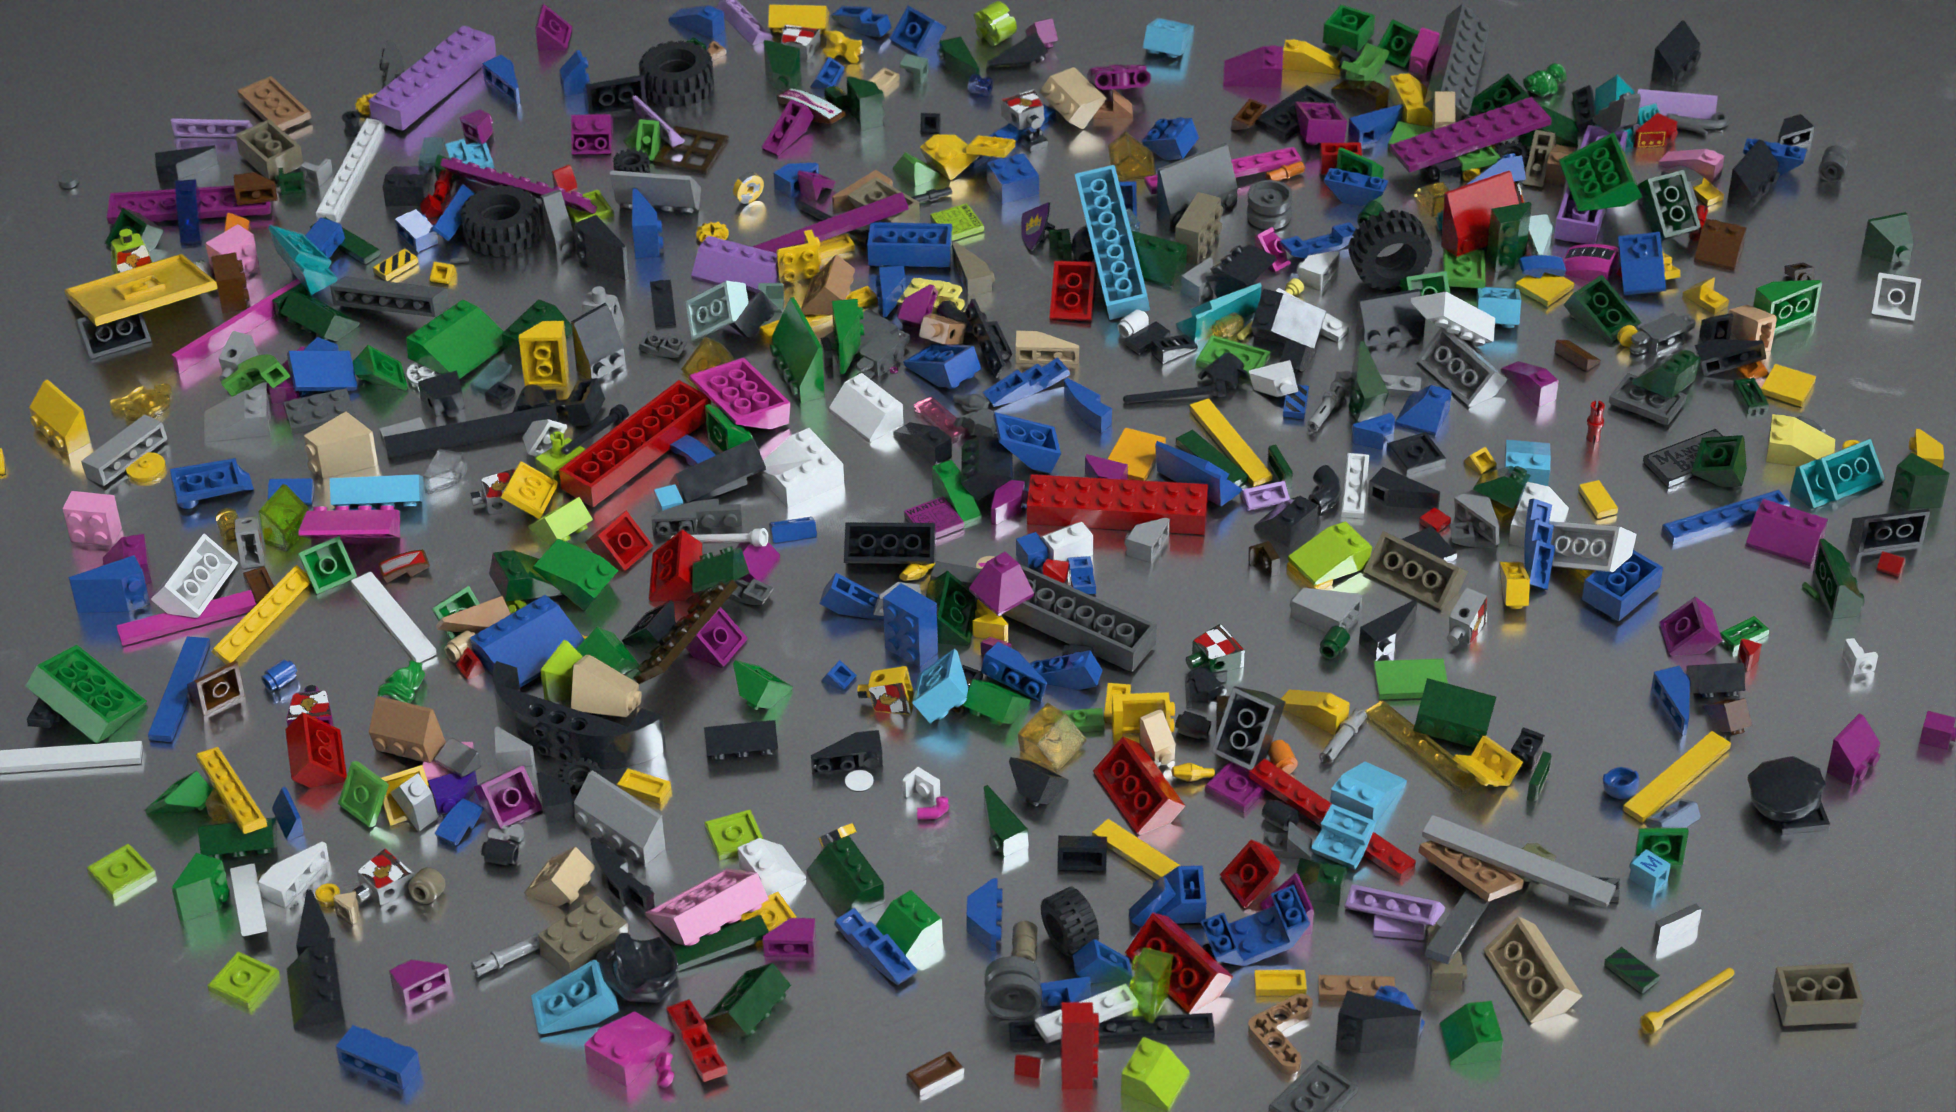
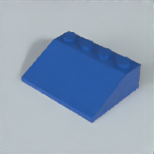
M547 595L538 598L470 637L473 653L492 674L496 661L517 667L520 687L541 676V668L563 640L568 641L575 649L585 640L559 605Z

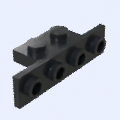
M971 299L965 310L966 319L970 322L973 334L980 344L981 351L988 361L990 370H992L995 378H999L1006 366L1004 360L1010 359L1012 356L1011 349L998 322H986L976 299Z

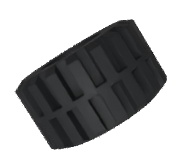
M1072 886L1067 887L1041 901V917L1045 930L1053 944L1064 955L1071 956L1093 939L1099 941V927L1094 911L1078 889Z

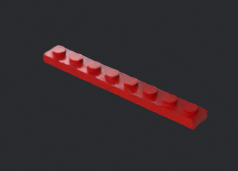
M1263 759L1249 771L1250 779L1321 826V822L1332 803L1267 759ZM1375 832L1372 833L1363 856L1399 880L1415 868V859Z

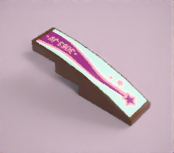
M790 88L776 96L779 104H788L790 99L807 105L814 115L812 122L833 124L846 116L844 111L832 103L802 90Z

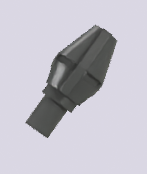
M955 394L953 398L954 402L960 403L962 409L968 412L987 409L989 401L979 394L964 396Z

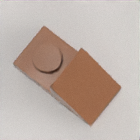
M1112 89V101L1105 100L1093 116V119L1133 118L1132 103L1115 89Z

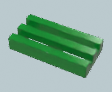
M1753 616L1720 632L1722 641L1724 640V645L1726 647L1731 646L1730 650L1735 652L1739 650L1741 639L1755 642L1769 635L1770 629Z

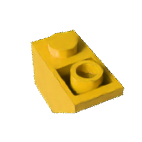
M1915 429L1914 437L1909 439V450H1912L1911 453L1942 468L1944 463L1943 445L1921 429Z

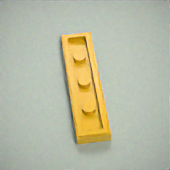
M1107 819L1092 832V836L1107 837V848L1156 880L1177 866H1181L1110 819Z

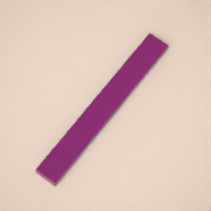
M903 192L752 247L776 253L781 248L805 244L804 231L812 230L814 236L818 237L819 242L909 210Z

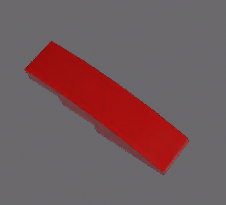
M690 999L666 1007L674 1029L703 1082L728 1074L727 1066L718 1054L716 1043L709 1035L705 1021Z

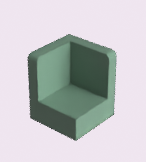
M906 54L900 62V68L905 69L906 72L913 73L914 84L921 85L928 76V59Z
M758 283V290H761L777 307L774 312H783V283Z

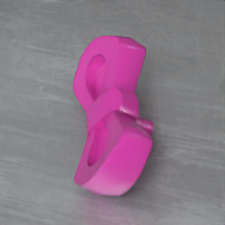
M661 1052L655 1061V1066L659 1070V1077L656 1083L658 1087H668L674 1078V1072L671 1071L670 1066L673 1055L668 1052Z

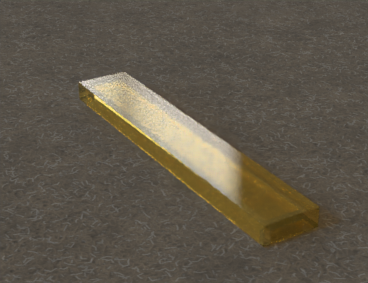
M1382 700L1365 711L1367 718L1463 796L1481 785L1475 780L1476 776L1471 772L1466 773L1457 767L1458 763L1453 760V756L1430 737L1413 731L1414 725Z

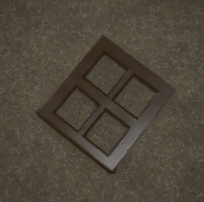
M675 126L674 131L679 136L680 134L695 136V139L690 146L679 144L672 147L668 142H665L654 159V165L706 175L724 144L729 139V136ZM701 138L716 140L711 150L696 147ZM670 150L686 152L681 161L665 159ZM691 154L707 156L702 165L686 163Z

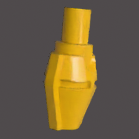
M935 562L934 564H909L899 578L903 581L919 580L929 569L935 566Z
M1185 763L1173 766L1171 773L1173 777L1191 782L1202 778H1213L1215 770L1214 768H1203L1194 763Z

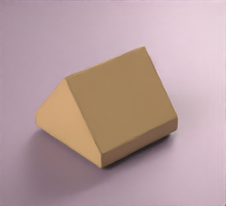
M356 892L335 895L333 900L336 914L350 924H356L359 909Z

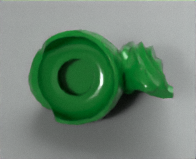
M1553 63L1546 70H1537L1523 79V86L1527 91L1543 98L1548 94L1557 93L1558 84L1566 82L1567 73L1561 64Z
M410 660L407 667L396 670L385 679V683L378 687L377 697L388 695L397 701L411 703L415 698L414 691L419 688L425 677V672L422 670L423 664Z

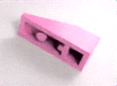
M1708 149L1669 151L1661 158L1658 165L1668 169L1675 166L1688 167L1699 173L1713 185L1722 175L1724 155Z

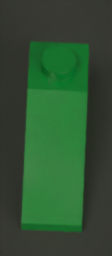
M949 460L932 466V484L940 497L944 496L964 521V525L982 519L973 496L961 484V471L955 463Z

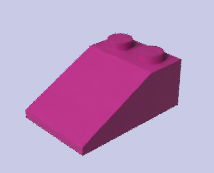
M633 1012L601 1027L584 1044L586 1063L627 1087L675 1038V1034L637 1012Z

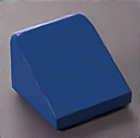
M839 660L821 681L843 691L857 675Z

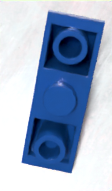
M1747 138L1743 153L1746 155L1759 139ZM1764 141L1779 163L1777 171L1779 176L1804 163L1807 149Z
M1330 168L1324 183L1342 203L1363 207L1369 201H1373L1383 195L1388 185V180Z
M992 878L967 896V932L990 951H996V941H1001V926H997V922H1002V907H997V905L1002 903L1003 888H998V878Z

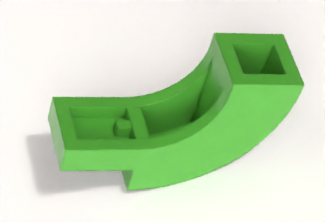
M1366 43L1359 58L1353 63L1343 61L1341 68L1347 70L1346 78L1371 81L1381 70L1389 51Z
M263 354L240 363L238 370L223 379L221 383L233 397L261 383H269L274 388L288 379L290 374L274 356Z

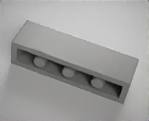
M143 415L81 461L86 478L103 486L108 484L141 456L151 452L167 440L163 423Z

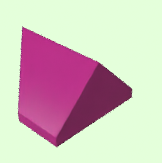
M1271 227L1255 236V247L1276 256L1277 260L1268 268L1274 273L1291 263L1287 258L1286 249L1280 244L1281 238Z

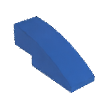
M841 6L831 15L832 19L841 25L869 36L882 37L892 28L888 14H873L871 7Z
M1069 378L1064 379V397L1073 412L1099 433L1112 425V408L1100 402L1101 395Z

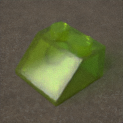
M285 484L280 486L258 512L265 544L288 552L301 537L299 529L309 508Z
M1144 947L1140 955L1134 957L1132 970L1135 971V976L1131 979L1129 989L1138 1001L1137 1010L1148 1022L1153 1023L1168 997L1173 955Z

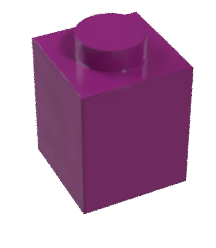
M1927 710L1919 743L1948 750L1950 741L1955 742L1956 728L1954 727L1956 718Z

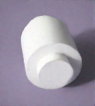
M1137 309L1120 320L1117 326L1118 331L1124 338H1127L1148 326L1149 318L1144 311Z

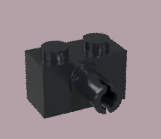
M597 378L583 379L576 382L568 399L555 400L554 405L556 406L557 413H568L573 426H588L593 424L605 401V396Z

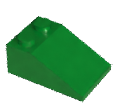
M1776 281L1756 288L1753 307L1775 315L1777 317L1775 331L1817 314L1822 281Z
M857 299L832 301L833 334L840 374H845L861 345L860 336H864L863 323H860V320L864 319L863 307L858 306Z
M557 539L532 567L533 570L584 611H586L619 571L603 557L561 539Z

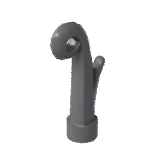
M1721 112L1713 114L1712 120L1677 116V114L1667 113L1666 116L1678 122L1677 128L1695 131L1703 135H1707L1706 130L1721 129L1729 124L1728 116Z

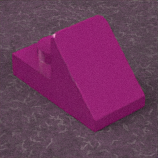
M801 170L797 173L801 194L813 201H817L821 190L825 188L833 189L836 181L822 174Z

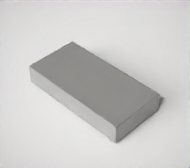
M421 417L379 428L385 444L384 436L426 429Z

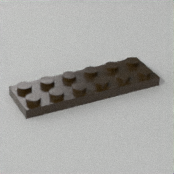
M733 579L726 583L720 582L712 590L708 588L700 594L699 598L701 600L687 609L688 615L680 618L675 623V630L668 632L662 638L664 641L662 645L656 646L650 652L651 657L649 660L646 659L637 667L639 671L633 679L638 684L664 673L736 590L738 585Z

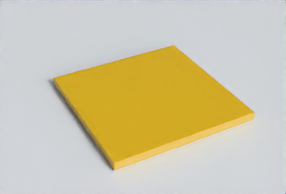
M179 254L67 288L64 292L68 300L92 323L99 326L218 288L216 281L183 254Z

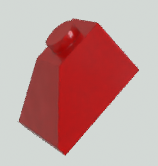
M627 510L585 541L593 553L603 557L622 572L626 571L653 547V544Z
M1251 839L1219 875L1241 905L1247 909L1279 873L1280 861L1268 846Z

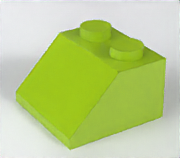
M580 497L561 505L528 527L533 533L551 545L557 539L565 542L571 539L569 534L574 531L576 534L588 528L586 524L593 519Z
M1143 1037L1121 1073V1093L1168 1111L1190 1075V1071L1167 1045Z

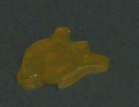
M167 383L153 385L154 389L145 390L144 386L132 391L126 397L111 400L110 408L113 411H124V417L128 420H138L143 415L156 418L168 410L172 388Z

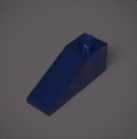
M196 179L175 181L180 244L201 243L200 191Z

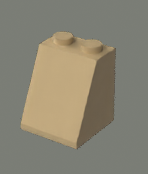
M348 412L342 413L304 435V449L308 456V468L312 473H316L323 479L378 465L373 431Z
M585 655L574 664L572 709L581 712L627 717L634 711L637 705H640L642 693L638 691L639 684L591 655Z

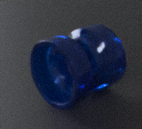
M972 74L968 83V92L980 93L981 96L989 97L993 90L994 81L989 77L982 78L978 74Z

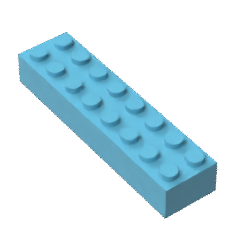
M1115 165L1075 174L1109 319L1125 317L1137 309L1144 312L1150 311L1148 296Z

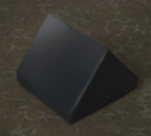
M921 113L920 133H940L941 113Z

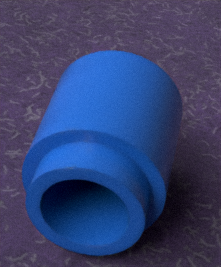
M282 659L267 669L264 675L261 676V680L270 692L275 689L278 691L296 679L297 668L290 660L287 662L285 659Z

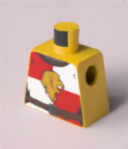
M907 666L873 671L870 675L869 684L858 685V698H871L875 711L912 714L914 691Z

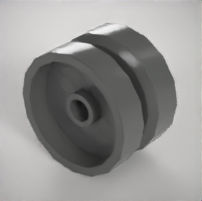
M1263 180L1253 184L1248 191V221L1252 225L1266 230L1271 227L1279 229L1286 226L1290 222L1292 215V190L1286 184L1275 180Z
M1008 956L994 960L986 967L984 974V1002L986 1009L991 1014L1002 1019L1015 1020L1028 1017L1038 1010L1041 1002L1039 988L1040 972L1033 961L1024 957Z

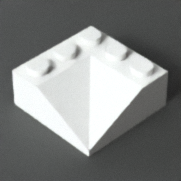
M810 428L789 436L763 459L766 470L756 473L787 508L844 484L843 463Z

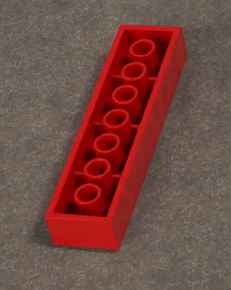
M678 380L559 469L561 489L576 498L580 497L583 502L595 507L671 449L670 444L685 435L691 434L706 422L705 406L711 405V400L704 393Z
M1031 474L1027 499V524L1066 527L1083 522L1087 528L1132 531L1138 524L1168 518L1170 519L1169 533L1205 535L1208 484Z

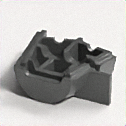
M989 409L976 410L958 417L954 422L955 427L962 426L967 428L971 433L970 435L994 437V433H997L993 417L994 412Z

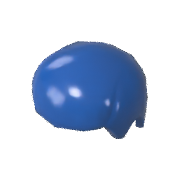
M1617 767L1603 775L1604 789L1612 798H1630L1639 788L1638 772L1629 768Z

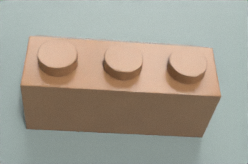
M836 254L811 278L801 307L803 314L832 315V301L846 300L851 291L849 287L854 281L855 268Z
M380 696L375 699L369 734L375 749L431 763L446 744L434 710Z

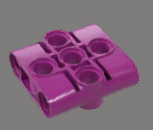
M1108 65L1089 69L1087 79L1097 89H1129L1147 86L1151 81V75L1146 70V65Z

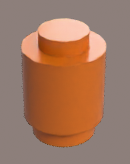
M1275 740L1271 743L1268 750V757L1271 763L1287 774H1291L1296 769L1298 761L1289 744L1283 740Z

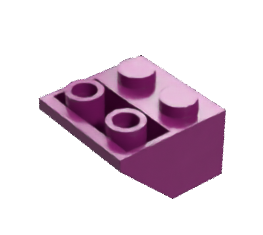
M611 114L571 115L572 155L612 154L613 117Z

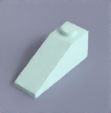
M1547 214L1530 216L1527 247L1531 256L1546 255L1548 252L1551 235L1554 234L1555 228L1554 223L1550 222Z

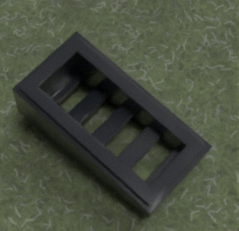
M1186 334L1151 341V353L1162 363L1198 349V345Z

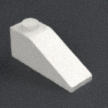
M320 842L272 865L266 873L262 874L258 881L261 898L286 908L328 862L329 857L326 843Z

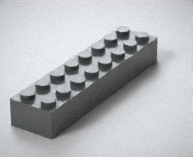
M1463 3L1446 16L1424 103L1433 112L1435 92L1455 91V122L1461 121L1462 116L1465 118V114L1470 113L1490 29L1484 20L1477 17L1474 11Z
M1020 564L1034 592V596L1003 613L1004 615L1068 644L1093 647L1097 657L1131 672L1136 669L1155 646L1156 624Z

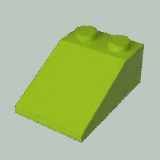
M1345 521L1324 529L1290 554L1287 560L1315 586L1365 569L1373 547Z

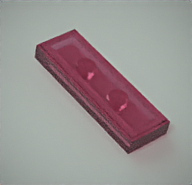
M932 396L914 405V411L930 425L938 427L952 438V444L970 436L967 428L962 426L955 427L954 422L957 418Z

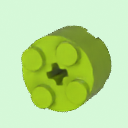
M996 1L974 14L977 36L981 39H986L992 47H995L1017 32L1014 16L1010 18L1007 13L1010 10L1004 3Z

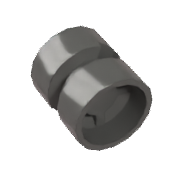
M1838 145L1826 148L1819 166V176L1831 183L1840 181L1844 177L1849 162V152L1844 147Z

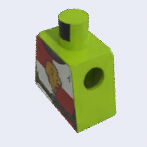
M123 229L119 233L120 238L111 242V268L114 274L152 263V259L140 234L132 235L130 229Z

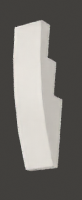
M255 864L230 868L242 936L267 931Z

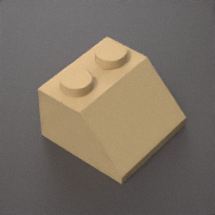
M575 846L548 859L524 893L529 897L557 907L565 903L571 904L579 896V889L590 881V874L595 866Z

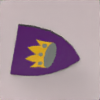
M1050 202L1022 213V238L1025 245L1031 251L1034 250L1038 242H1044L1045 230L1049 232V230L1055 229V225L1048 223Z

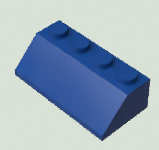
M873 222L870 224L868 265L877 267H950L952 224Z

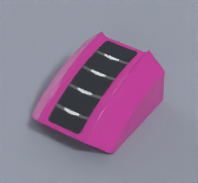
M1585 244L1570 247L1563 258L1567 270L1565 274L1590 282L1603 275L1608 281L1614 267L1619 262V247L1602 244Z

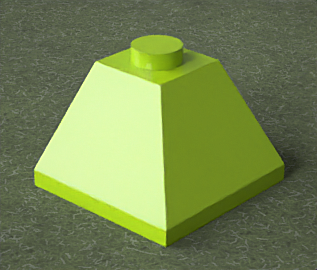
M566 640L562 641L541 668L544 699L554 703L572 698L573 667L583 657Z

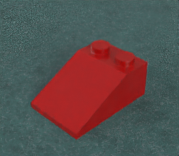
M1054 261L1050 320L1091 321L1097 288L1098 271L1096 262Z

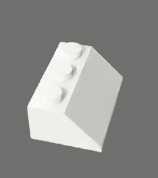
M862 373L843 384L829 407L831 413L870 443L903 424V404Z
M1527 482L1511 523L1510 545L1524 548L1529 499H1537L1552 504L1550 521L1565 522L1569 508L1550 487Z

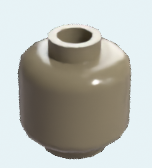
M426 867L421 869L410 880L409 892L415 901L429 904L434 902L444 891L445 880L440 872Z

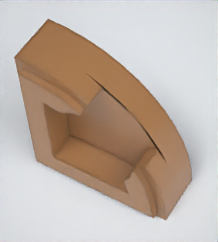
M715 40L709 44L707 52L712 57V61L726 55V49Z

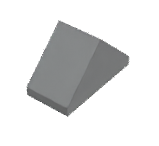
M498 726L494 729L498 770L515 768L522 765L527 767L535 764L533 747Z

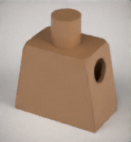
M930 313L923 317L919 337L946 345L963 344L967 324ZM952 330H954L953 337L950 334Z

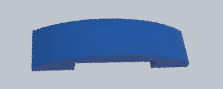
M1348 222L1333 226L1331 233L1304 241L1299 236L1281 240L1280 244L1290 255L1307 258L1309 255L1338 251L1349 245L1350 239L1353 238L1352 235L1356 228Z

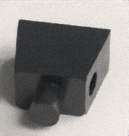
M457 370L418 381L420 398L434 415L439 416L447 413L449 417H454L459 413L460 409L464 408L463 394Z

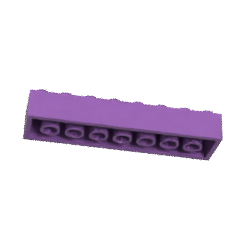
M467 26L459 28L369 99L371 119L379 120L385 125L401 131L406 129L482 67L483 62L496 56L494 36Z
M1588 125L1580 149L1611 133L1602 127ZM1614 132L1625 153L1627 132ZM1568 185L1556 219L1554 238L1584 245L1595 244L1607 208L1579 211Z

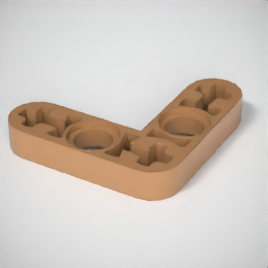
M1306 994L1294 995L1253 1016L1248 1022V1034L1273 1064L1282 1073L1287 1075L1296 1074L1300 1070L1301 1055L1281 1032L1311 1016L1313 1000ZM1276 1014H1284L1287 1016V1019L1279 1021L1274 1016ZM1276 1041L1281 1046L1279 1048H1272L1268 1046V1043Z

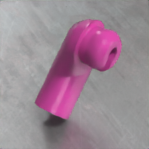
M938 796L933 807H917V820L940 818L949 810V799L946 796Z

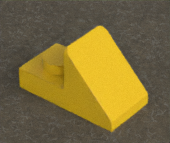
M1715 277L1696 283L1683 292V296L1714 315L1728 307L1729 299L1713 290Z
M978 599L977 610L975 611L977 619L973 620V636L982 639L993 637L1005 642L1008 641V623L1001 615L997 616Z

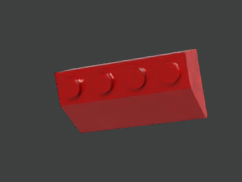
M1124 736L1093 769L1097 778L1139 835L1170 824L1186 807L1143 746Z
M1153 912L1124 952L1189 1014H1193L1217 999L1233 978L1225 968L1172 919Z

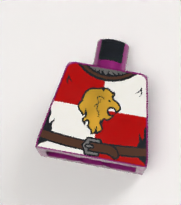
M308 685L305 687L304 692L293 694L286 718L287 726L302 712L334 726L326 691H319L317 686Z

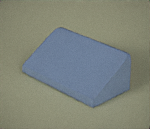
M1680 798L1651 815L1645 821L1651 828L1687 827L1699 820L1701 816L1697 802Z

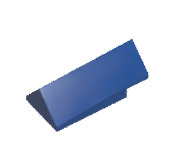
M1156 442L1157 471L1178 483L1208 484V500L1219 506L1224 505L1241 493V487L1227 480L1229 473L1207 460L1162 442Z

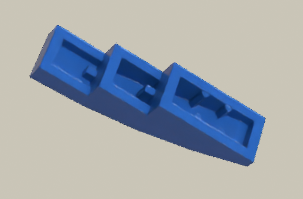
M462 184L432 230L449 241L462 223L461 210L463 204L467 201L468 197L475 195V192Z
M1057 357L1043 367L1037 363L1023 373L1017 369L985 390L983 395L994 407L1008 404L1052 386L1069 376L1070 372Z
M1529 499L1524 541L1525 569L1530 578L1531 586L1548 590L1555 546L1551 545L1554 525L1549 524L1552 504L1537 499Z
M855 908L835 920V927L850 944L895 984L902 983L918 972L888 934L883 936L872 921L867 923Z

